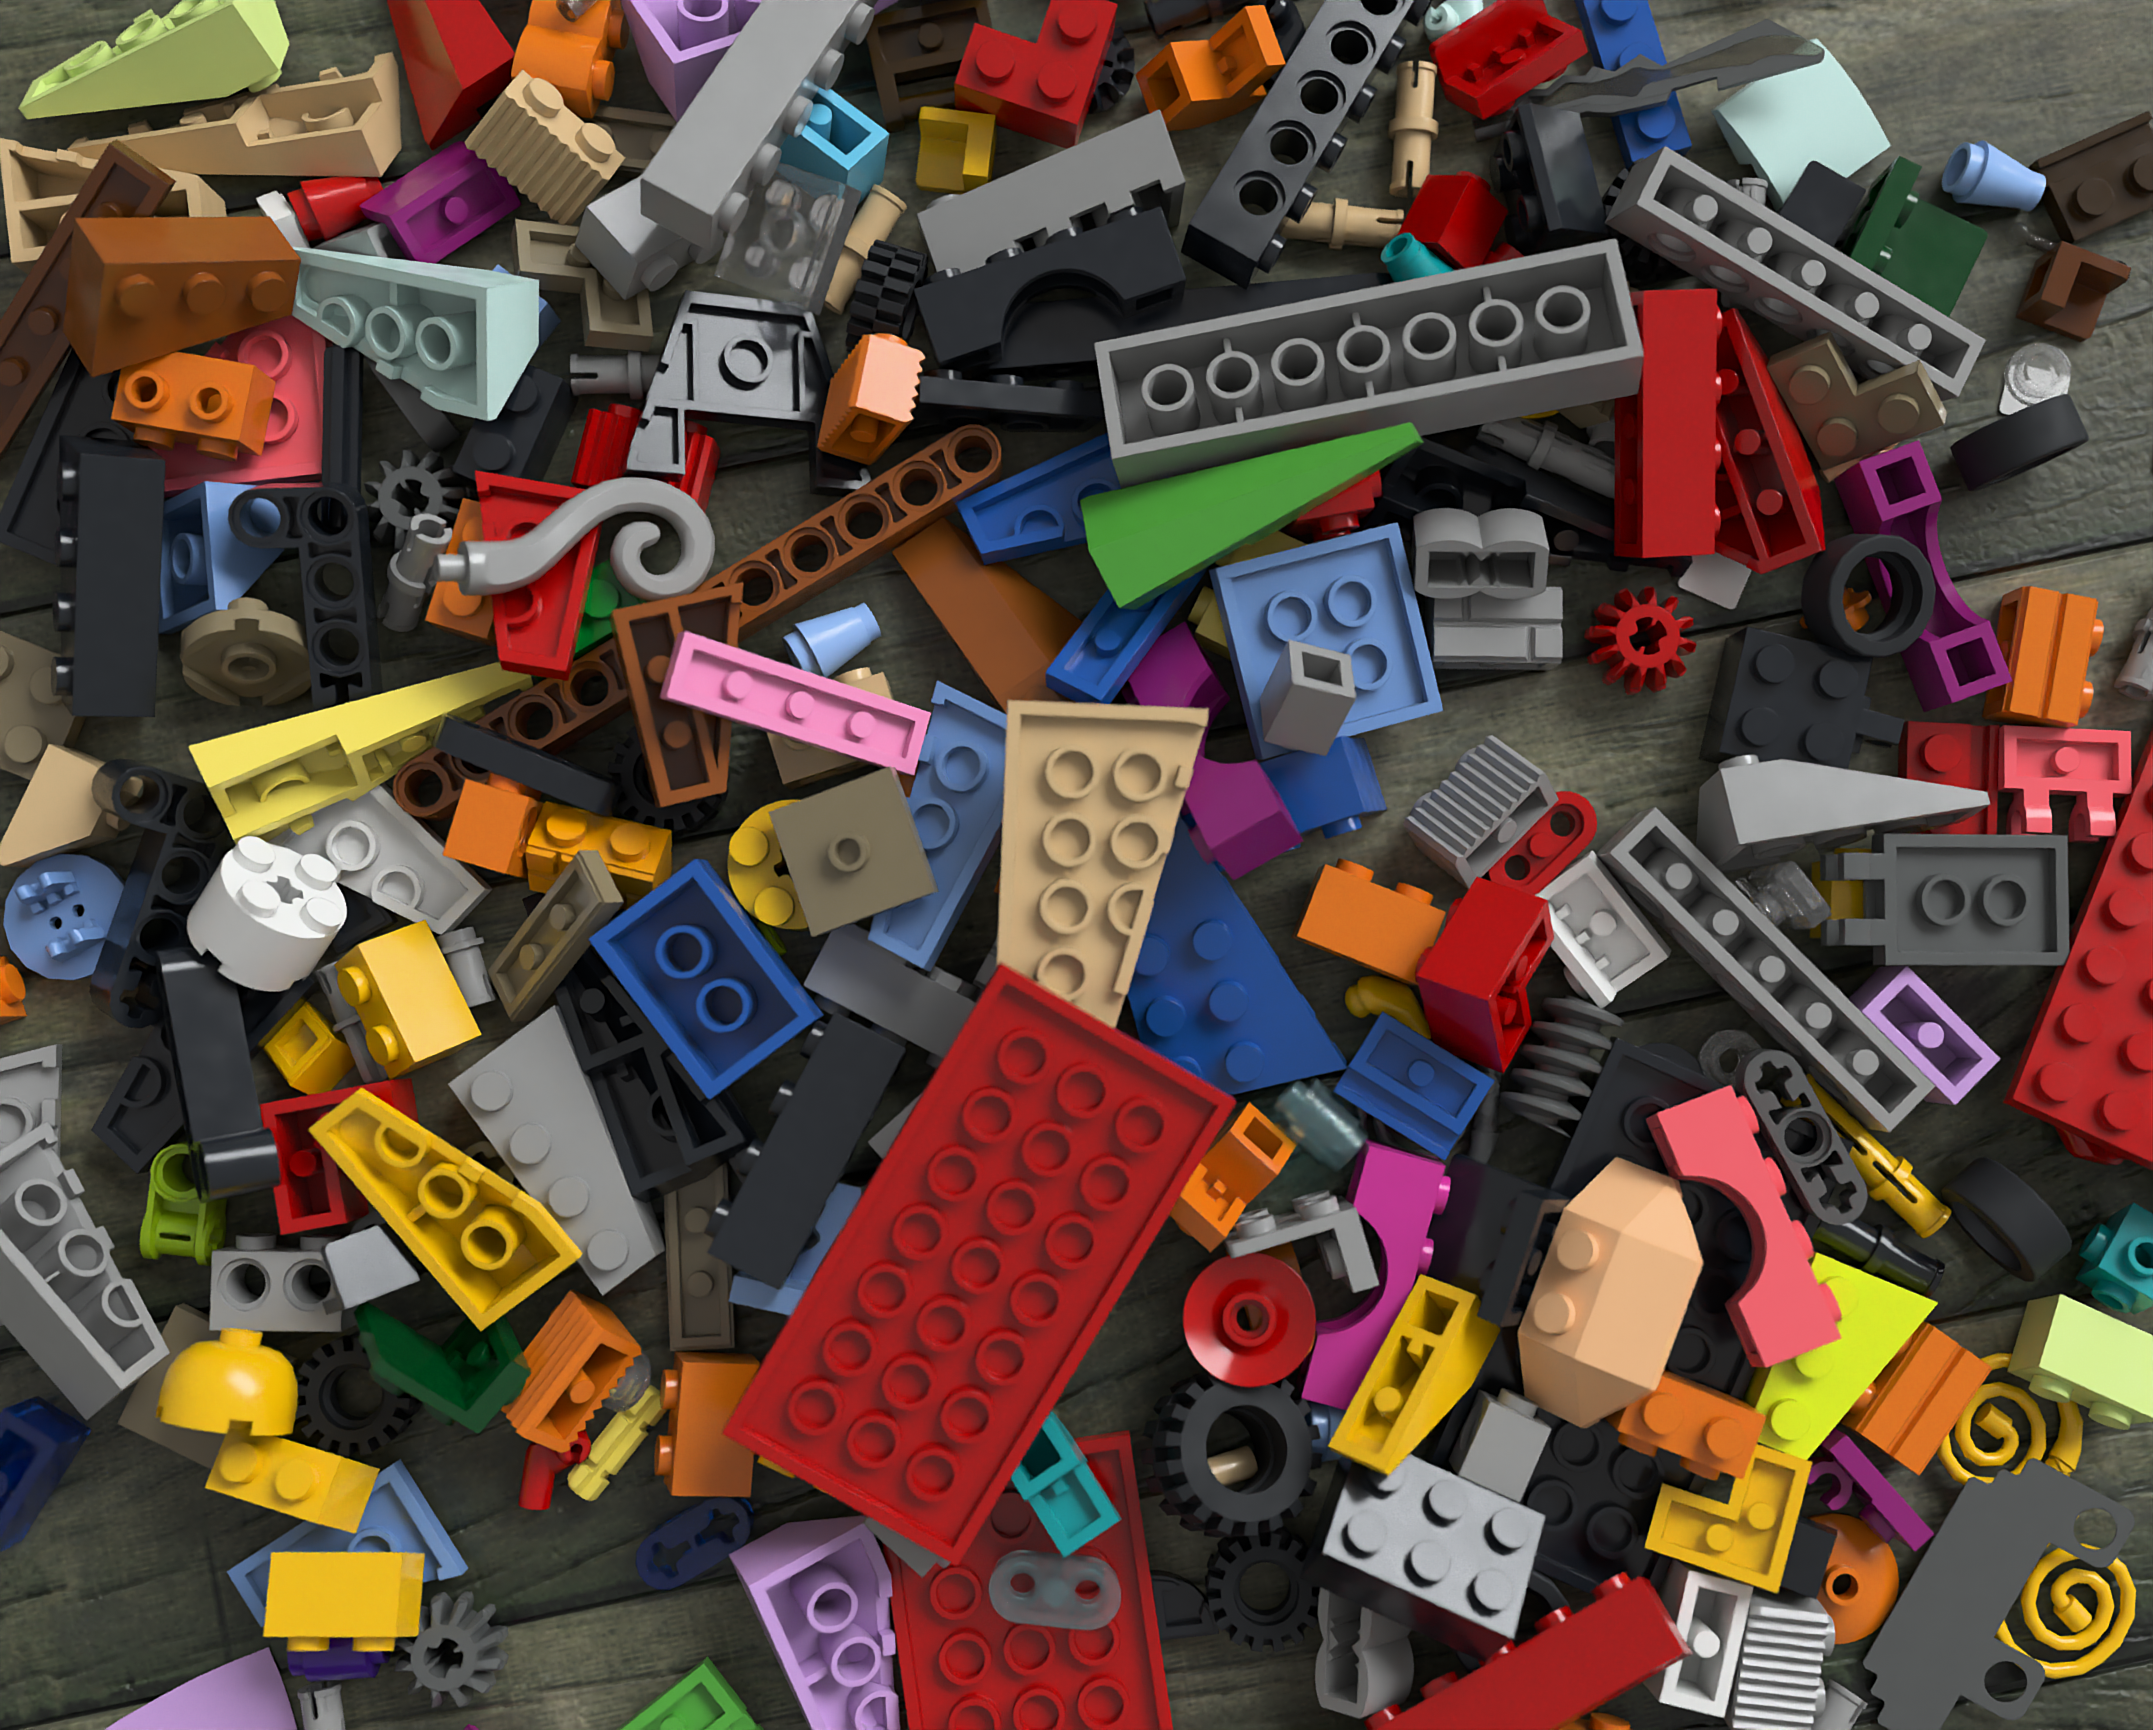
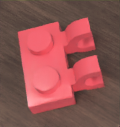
M2011 725L1999 727L1998 792L2013 793V801L2008 809L2006 819V835L2051 834L2052 815L2049 806V795L2076 796V804L2071 811L2069 819V842L2096 843L2099 842V837L2111 838L2115 836L2116 819L2113 810V798H2121L2132 792L2131 731Z

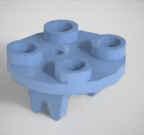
M58 854L36 861L16 879L5 901L3 926L11 950L27 968L49 979L81 980L93 976L126 882L113 867L93 856ZM80 905L85 909L82 916H79L77 913ZM58 918L62 921L59 929L55 927V921Z

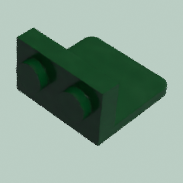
M366 1301L361 1303L353 1312L360 1331L358 1340L367 1351L372 1366L369 1372L373 1379L381 1387L394 1395L399 1396L406 1391L420 1399L424 1408L435 1419L445 1425L453 1426L457 1421L479 1434L503 1406L511 1404L519 1396L524 1388L526 1379L532 1373L505 1314L482 1331L467 1316L445 1343L439 1346Z

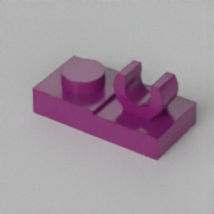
M1833 1428L1817 1447L1825 1457L1807 1459L1812 1462L1807 1484L1811 1485L1820 1475L1830 1473L1832 1476L1831 1488L1819 1499L1823 1505L1832 1511L1837 1510L1849 1501L1853 1492L1865 1506L1858 1512L1859 1517L1886 1544L1892 1538H1895L1913 1551H1917L1934 1535L1930 1528L1846 1434Z

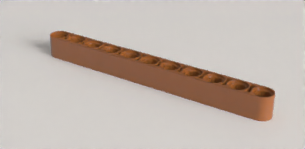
M968 424L957 428L700 584L692 593L743 582L744 590L745 585L757 577H764L773 581V593L765 603L752 606L744 603L742 599L737 644L905 543L940 518H946L957 511L956 502L997 484L1003 469L1002 451L998 438L990 429L981 425ZM971 447L986 450L992 458L984 470L976 473L964 471L956 464L959 455ZM916 480H927L937 487V493L928 504L914 506L907 503L903 498L906 487ZM864 512H873L883 519V525L874 537L859 539L852 536L850 525L857 515ZM809 545L825 547L828 550V559L820 570L803 572L797 569L796 558L804 547ZM614 637L572 663L569 681L546 678L474 723L550 754L557 755L629 711L631 706ZM605 676L609 684L605 699L597 705L585 706L581 699V689L584 683L591 677ZM539 709H550L553 716V726L550 732L541 739L532 740L527 732L529 717ZM432 747L406 763L397 772L393 781V794L396 803L405 812L430 821H445L454 817L466 779L486 785L489 774L496 773L491 771L482 774L478 773L472 763ZM437 774L443 785L442 794L434 805L424 807L418 797L419 787L425 778Z

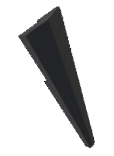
M1458 429L1420 436L1423 444L1379 469L1382 487L1381 497L1373 498L1375 507L1359 522L1360 527L1356 528L1354 532L1357 533L1398 522L1402 541L1410 542L1412 547L1413 516L1421 512L1438 508H1453L1467 511L1478 517L1486 512L1497 509L1516 508L1534 512L1543 518L1549 546L1548 564L1570 566L1571 559L1605 562L1609 570L1627 572L1629 565L1667 569L1671 577L1682 578L1693 563L1692 555L1651 558L1614 556V508Z
M537 892L522 899L528 917L545 896V893ZM588 947L554 992L582 1072L591 1078L631 1195L647 1203L706 1178L748 1145L744 1134L714 1098L710 1100L707 1098L646 1015L590 947Z

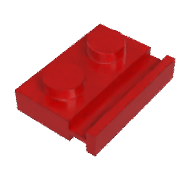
M1904 722L1898 745V778L1985 791L1990 801L1989 806L1964 822L1912 834L1997 835L2000 725L1975 726L1960 723Z

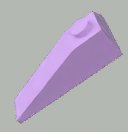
M620 0L648 81L676 122H679L762 0ZM878 0L873 7L875 9L874 15L899 0Z
M864 1515L789 1522L729 1554L751 1606L810 1730H900L899 1699L894 1691L892 1654H896L895 1633L890 1626L889 1597L892 1596L891 1573L874 1534L863 1524Z

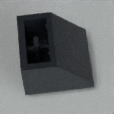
M1532 103L1518 106L1505 132L1502 133L1494 155H1491L1489 161L1493 187L1496 193L1504 192L1509 215L1505 217L1504 222L1507 243L1518 250L1524 257L1606 241L1610 231L1605 223L1606 216L1580 114Z

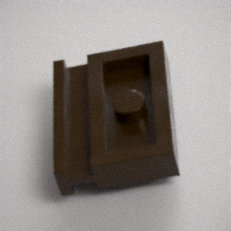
M2150 111L2039 158L2028 167L2031 171L2045 176L2046 184L2041 200L2061 241L2075 245L2153 210V130L2149 124L2153 117Z

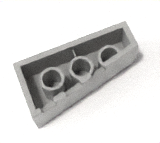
M1159 109L1013 173L997 178L962 195L950 194L932 201L928 204L927 210L917 213L920 235L934 273L950 268H958L963 273L984 266L985 260L989 256L1001 250L1020 248L1023 253L1046 245V240L1061 230L1080 227L1085 232L1106 225L1107 219L1110 216L1130 207L1140 206L1145 212L1161 206L1168 228L1177 226L1180 221L1185 179Z
M559 1005L552 1006L448 1083L529 1196L542 1204L583 1253L577 1261L602 1295L617 1287L666 1250V1240L651 1203H644L631 1195L591 1078L582 1072Z

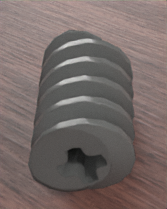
M1563 995V999L1544 998L1540 1004L1541 1008L1554 1020L1553 1022H1532L1530 1030L1543 1045L1521 1046L1520 1054L1533 1068H1513L1509 1073L1510 1078L1522 1089V1092H1501L1498 1099L1512 1113L1560 1135L1571 1138L1558 1125L1559 1120L1580 1121L1582 1114L1568 1100L1570 1096L1590 1097L1592 1090L1578 1077L1581 1072L1600 1074L1603 1068L1589 1055L1590 1050H1611L1613 1043L1599 1030L1602 1025L1622 1027L1624 1020L1595 1005L1569 995Z

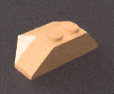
M1615 1157L1564 1208L1518 1330L1524 1394L1526 1398L1537 1403L1539 1408L1581 1428H1588L1599 1422L1601 1418L1619 1411L1656 1391L1703 1265L1694 1230L1681 1199L1683 1193L1678 1180Z

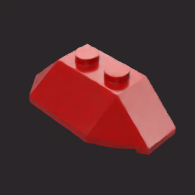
M1732 308L1722 313V332L1719 340L1716 342V372L1721 379L1722 395L1720 403L1716 408V438L1721 447V463L1715 474V503L1720 511L1721 524L1719 533L1715 538V552L1743 564L1759 574H1766L1826 550L1820 489L1794 418L1766 368L1769 359L1738 309Z

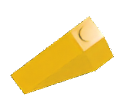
M362 1087L308 1129L480 1331L554 1278L583 1254L540 1202Z

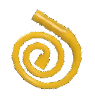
M1995 1353L1981 1358V1360L1991 1366L1992 1370L2003 1367L2008 1368L2012 1353ZM2003 1382L1981 1385L1955 1423V1439L1963 1455L1979 1466H2003L2014 1456L2019 1446V1435L2012 1426V1419L1991 1403H1986L1977 1412L1974 1422L1996 1439L2004 1438L2001 1448L1991 1453H1984L1975 1447L1970 1436L1971 1419L1977 1407L1986 1399L2002 1396L2014 1400L2025 1411L2031 1424V1444L2026 1456L2014 1470L2010 1471L2015 1475L2020 1474L2027 1460L2035 1458L2041 1461L2046 1450V1423L2038 1404L2020 1387ZM2071 1400L2068 1403L2057 1402L2061 1419L2058 1438L2048 1453L2049 1458L2045 1461V1464L2069 1477L2070 1472H2075L2080 1458L2083 1434L2082 1416L2077 1403ZM1948 1433L1936 1452L1951 1478L1964 1486L1967 1480L1972 1477H1976L1987 1484L1992 1483L1994 1477L1975 1476L1961 1467L1952 1454Z
M2080 1543L2082 1546L2088 1549H2101L2091 1545ZM2056 1548L2039 1559L2022 1589L2020 1602L2024 1621L2036 1640L2056 1650H2082L2097 1642L2108 1629L2115 1605L2110 1586L2102 1577L2094 1571L2072 1568L2055 1580L2051 1586L2050 1596L2054 1604L2053 1612L2072 1632L2079 1633L2059 1636L2046 1629L2039 1618L2036 1607L2039 1586L2046 1575L2063 1562L2079 1559L2061 1548ZM2117 1557L2111 1565L2106 1567L2114 1574L2120 1588V1611L2109 1635L2091 1652L2076 1661L2048 1663L2035 1659L2043 1666L2045 1677L2058 1679L2083 1675L2102 1664L2121 1646L2135 1618L2136 1589L2126 1565ZM2084 1583L2096 1591L2098 1606L2092 1621V1615L2073 1595H2066V1591L2070 1586ZM2004 1619L1994 1638L2029 1656L2014 1643Z

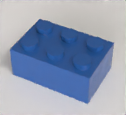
M694 859L589 938V941L709 1100L722 1093L824 1016L708 860Z

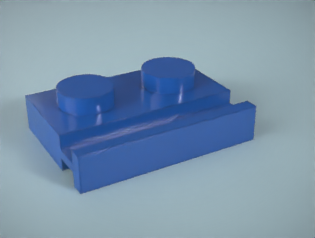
M1382 1011L1333 1092L1445 1161L1458 1137L1461 1136L1495 1080Z

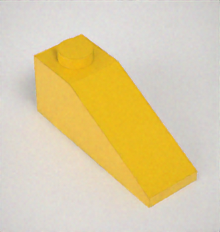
M1420 1274L1328 1445L1333 1452L1389 1476L1470 1389L1501 1331L1497 1325L1477 1317L1481 1305L1477 1295Z

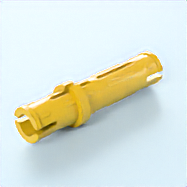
M1806 1074L1805 1076L1828 1118L1858 1146V1150L1852 1147L1849 1155L1863 1181L1867 1184V1194L1875 1201L1883 1199L1922 1239L1931 1236L1939 1230L1949 1219L1952 1211L1946 1205H1943L1911 1174L1913 1166L1903 1156L1895 1158L1855 1117L1850 1115L1828 1094L1811 1074ZM1783 1097L1780 1100L1786 1107L1801 1104L1799 1097L1794 1101L1785 1100ZM1806 1117L1800 1118L1801 1120L1813 1124V1122ZM1836 1130L1838 1136L1844 1138V1137ZM1873 1161L1907 1193V1197L1873 1166Z

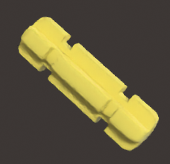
M643 1383L637 1387L626 1401L629 1404L628 1409H620L591 1445L589 1458L579 1465L576 1464L568 1474V1486L581 1498L587 1501H594L600 1496L610 1483L607 1480L609 1474L616 1475L647 1437V1426H655L668 1410L661 1409L660 1390L654 1386Z

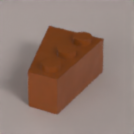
M270 216L74 218L63 333L93 378L292 315L301 259Z
M743 582L612 610L609 616L656 808L726 792L732 721L662 699L660 695L678 633L686 631L738 649L737 641Z

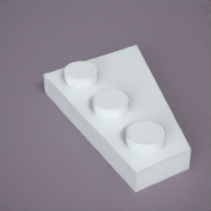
M385 782L353 802L345 798L312 814L314 827L303 834L298 835L289 828L267 842L268 844L290 849L303 856L306 854H317L324 857L337 870L335 883H340L371 898L372 902L415 923L426 919L430 930L440 935L452 932L493 890L466 862L443 856L446 842L420 817L405 812L396 803L393 790Z

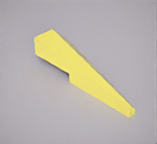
M500 662L188 747L235 843L237 844L242 837L246 836L258 837L265 842H269L289 828L298 835L303 834L314 827L312 814L345 798L352 802L396 775L406 763L434 747L431 743L444 713L475 722L485 716L483 708L485 704L517 689L524 692L533 687L531 675L504 671L501 668Z

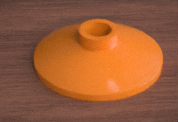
M1821 1513L1810 1516L1808 1519L1837 1529V1537L1817 1595L1818 1601L1833 1619L1835 1644H1847L1863 1639L1884 1623L1894 1607L1899 1588L1898 1566L1894 1554L1888 1543L1883 1542L1862 1520L1841 1513ZM1841 1574H1849L1851 1584L1848 1590L1840 1595L1834 1594L1832 1589L1834 1579Z

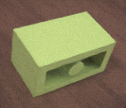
M2062 1294L2028 1301L2007 1372L2029 1381V1390L2038 1396L2061 1403H2068L2071 1400L2089 1408L2088 1416L2103 1425L2128 1430L2131 1424L2153 1422V1335Z

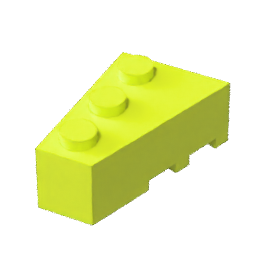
M1814 1252V1257L1807 1260L1818 1285L1826 1283L1837 1300L1842 1320L1835 1324L1842 1339L1767 1368L1756 1367L1742 1399L1767 1417L1757 1442L1805 1460L1812 1455L1938 1304V1302L1817 1252Z

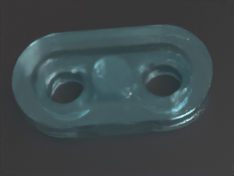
M1017 1550L1003 1556L994 1566L990 1577L989 1595L993 1607L1003 1618L1015 1623L1094 1630L1105 1626L1115 1617L1121 1602L1120 1582L1116 1572L1105 1561L1095 1557L1068 1555L1064 1558L1059 1553ZM1026 1573L1034 1579L1035 1586L1027 1593H1019L1011 1587V1579L1016 1574ZM1084 1580H1092L1100 1587L1099 1594L1091 1600H1084L1075 1592L1076 1586Z

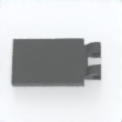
M1876 834L1872 835V853L1820 855V881H1863V919L1821 920L1822 946L1873 945V965H2065L2069 955L2067 835Z

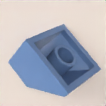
M204 481L164 502L159 634H173L187 628L192 622L206 614L226 610L228 604L232 600L240 598L284 551V548L249 547L239 541L231 531L228 522V512L231 503L239 494L256 487V485ZM255 499L250 512L252 521L264 532H276L280 525L278 509L266 499Z

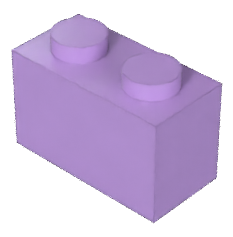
M1908 966L1879 967L1848 998L1935 1085L1923 1098L1926 1102L1956 1105L2000 1060Z

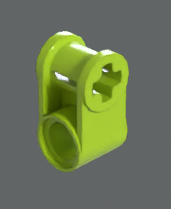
M187 1141L161 1150L153 1160L150 1169L151 1177L147 1209L140 1232V1251L142 1256L148 1259L158 1260L163 1254L194 1257L198 1265L212 1266V1251L223 1248L225 1241L227 1198L200 1203L195 1184L186 1179L183 1173L182 1163L184 1157L187 1154L189 1155Z

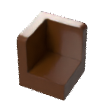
M2061 241L2036 260L2015 317L2078 342H2084L2093 334L2107 294L2128 280L2131 267Z

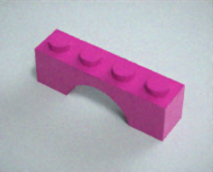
M1362 1137L1346 1200L1356 1207L1357 1213L1367 1220L1376 1232L1380 1246V1267L1377 1276L1379 1285L1372 1287L1365 1299L1349 1312L1335 1318L1316 1321L1315 1341L1312 1350L1301 1362L1296 1380V1385L1302 1399L1347 1410L1411 1293L1415 1277L1420 1276V1274H1427L1434 1247L1433 1239L1426 1238L1432 1214L1441 1215L1443 1213L1451 1184L1450 1177L1443 1176L1445 1165L1437 1157Z

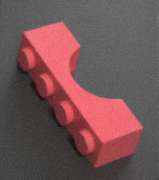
M1729 1085L1645 1119L1669 1176L1676 1180L1702 1183L1720 1191L1736 1205L1747 1223L1752 1242L1750 1268L1744 1282L1725 1303V1307L1751 1367L1767 1368L1842 1339L1835 1324L1842 1320L1839 1305L1826 1283L1818 1285L1807 1260L1814 1257L1811 1241L1802 1224L1798 1220L1790 1221L1780 1198V1196L1786 1194L1783 1177L1776 1163L1770 1157L1763 1159L1753 1136V1134L1759 1132V1125L1748 1100L1744 1096L1736 1097L1732 1086Z

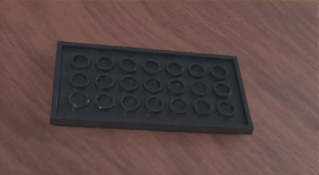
M1611 1036L1612 1048L1611 1050H1605L1599 1062L1603 1067L1601 1073H1595L1589 1085V1088L1592 1090L1591 1096L1584 1097L1578 1110L1582 1114L1580 1121L1573 1122L1568 1133L1571 1138H1566L1545 1188L1574 1199L1615 1157L1670 1177L1645 1119L1727 1086ZM1734 1090L1736 1097H1740L1741 1094ZM1770 1110V1117L1772 1118L1780 1110ZM1799 1118L1790 1122L1784 1134L1787 1148L1795 1155L1809 1152L1817 1141L1815 1125ZM1759 1129V1132L1753 1134L1763 1159L1770 1157L1776 1163L1783 1177L1786 1194L1780 1196L1789 1219L1790 1221L1798 1220L1806 1230L1810 1241H1812L1820 1220L1811 1216L1803 1208ZM1840 1137L1849 1154L1854 1143ZM1831 1154L1822 1163L1831 1162L1833 1160ZM1820 1164L1801 1168L1803 1175L1808 1170L1819 1174L1827 1191L1819 1198L1820 1203L1828 1204L1837 1182L1827 1178ZM1678 1180L1683 1193L1681 1199L1690 1218L1703 1265L1664 1369L1742 1400L1756 1367H1751L1725 1303L1740 1288L1748 1274L1752 1258L1750 1231L1739 1209L1720 1191L1702 1183ZM1520 1325L1499 1327L1501 1331L1472 1386L1445 1414L1425 1462L1458 1476L1448 1460L1479 1389L1498 1397L1501 1388H1505L1525 1397L1518 1341ZM1538 1407L1535 1414L1542 1418L1551 1428V1431L1520 1503L1514 1501L1545 1515L1532 1568L1591 1595V1591L1600 1584L1626 1572L1630 1581L1640 1576L1648 1579L1658 1594L1673 1558L1647 1550L1644 1547L1662 1483L1701 1495L1707 1478L1681 1467L1679 1462L1682 1456L1659 1447L1654 1457L1623 1445L1617 1441L1620 1431H1617L1604 1417L1588 1428H1581Z

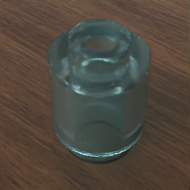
M1313 1077L1306 1084L1300 1079L1292 1081L1272 1105L1279 1112L1273 1125L1319 1166L1326 1163L1334 1171H1338L1347 1164L1360 1150L1369 1136V1133L1359 1125L1362 1118L1317 1077Z

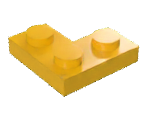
M1756 1444L1743 1480L1735 1478L1728 1505L1662 1483L1644 1548L1778 1594L1812 1462Z

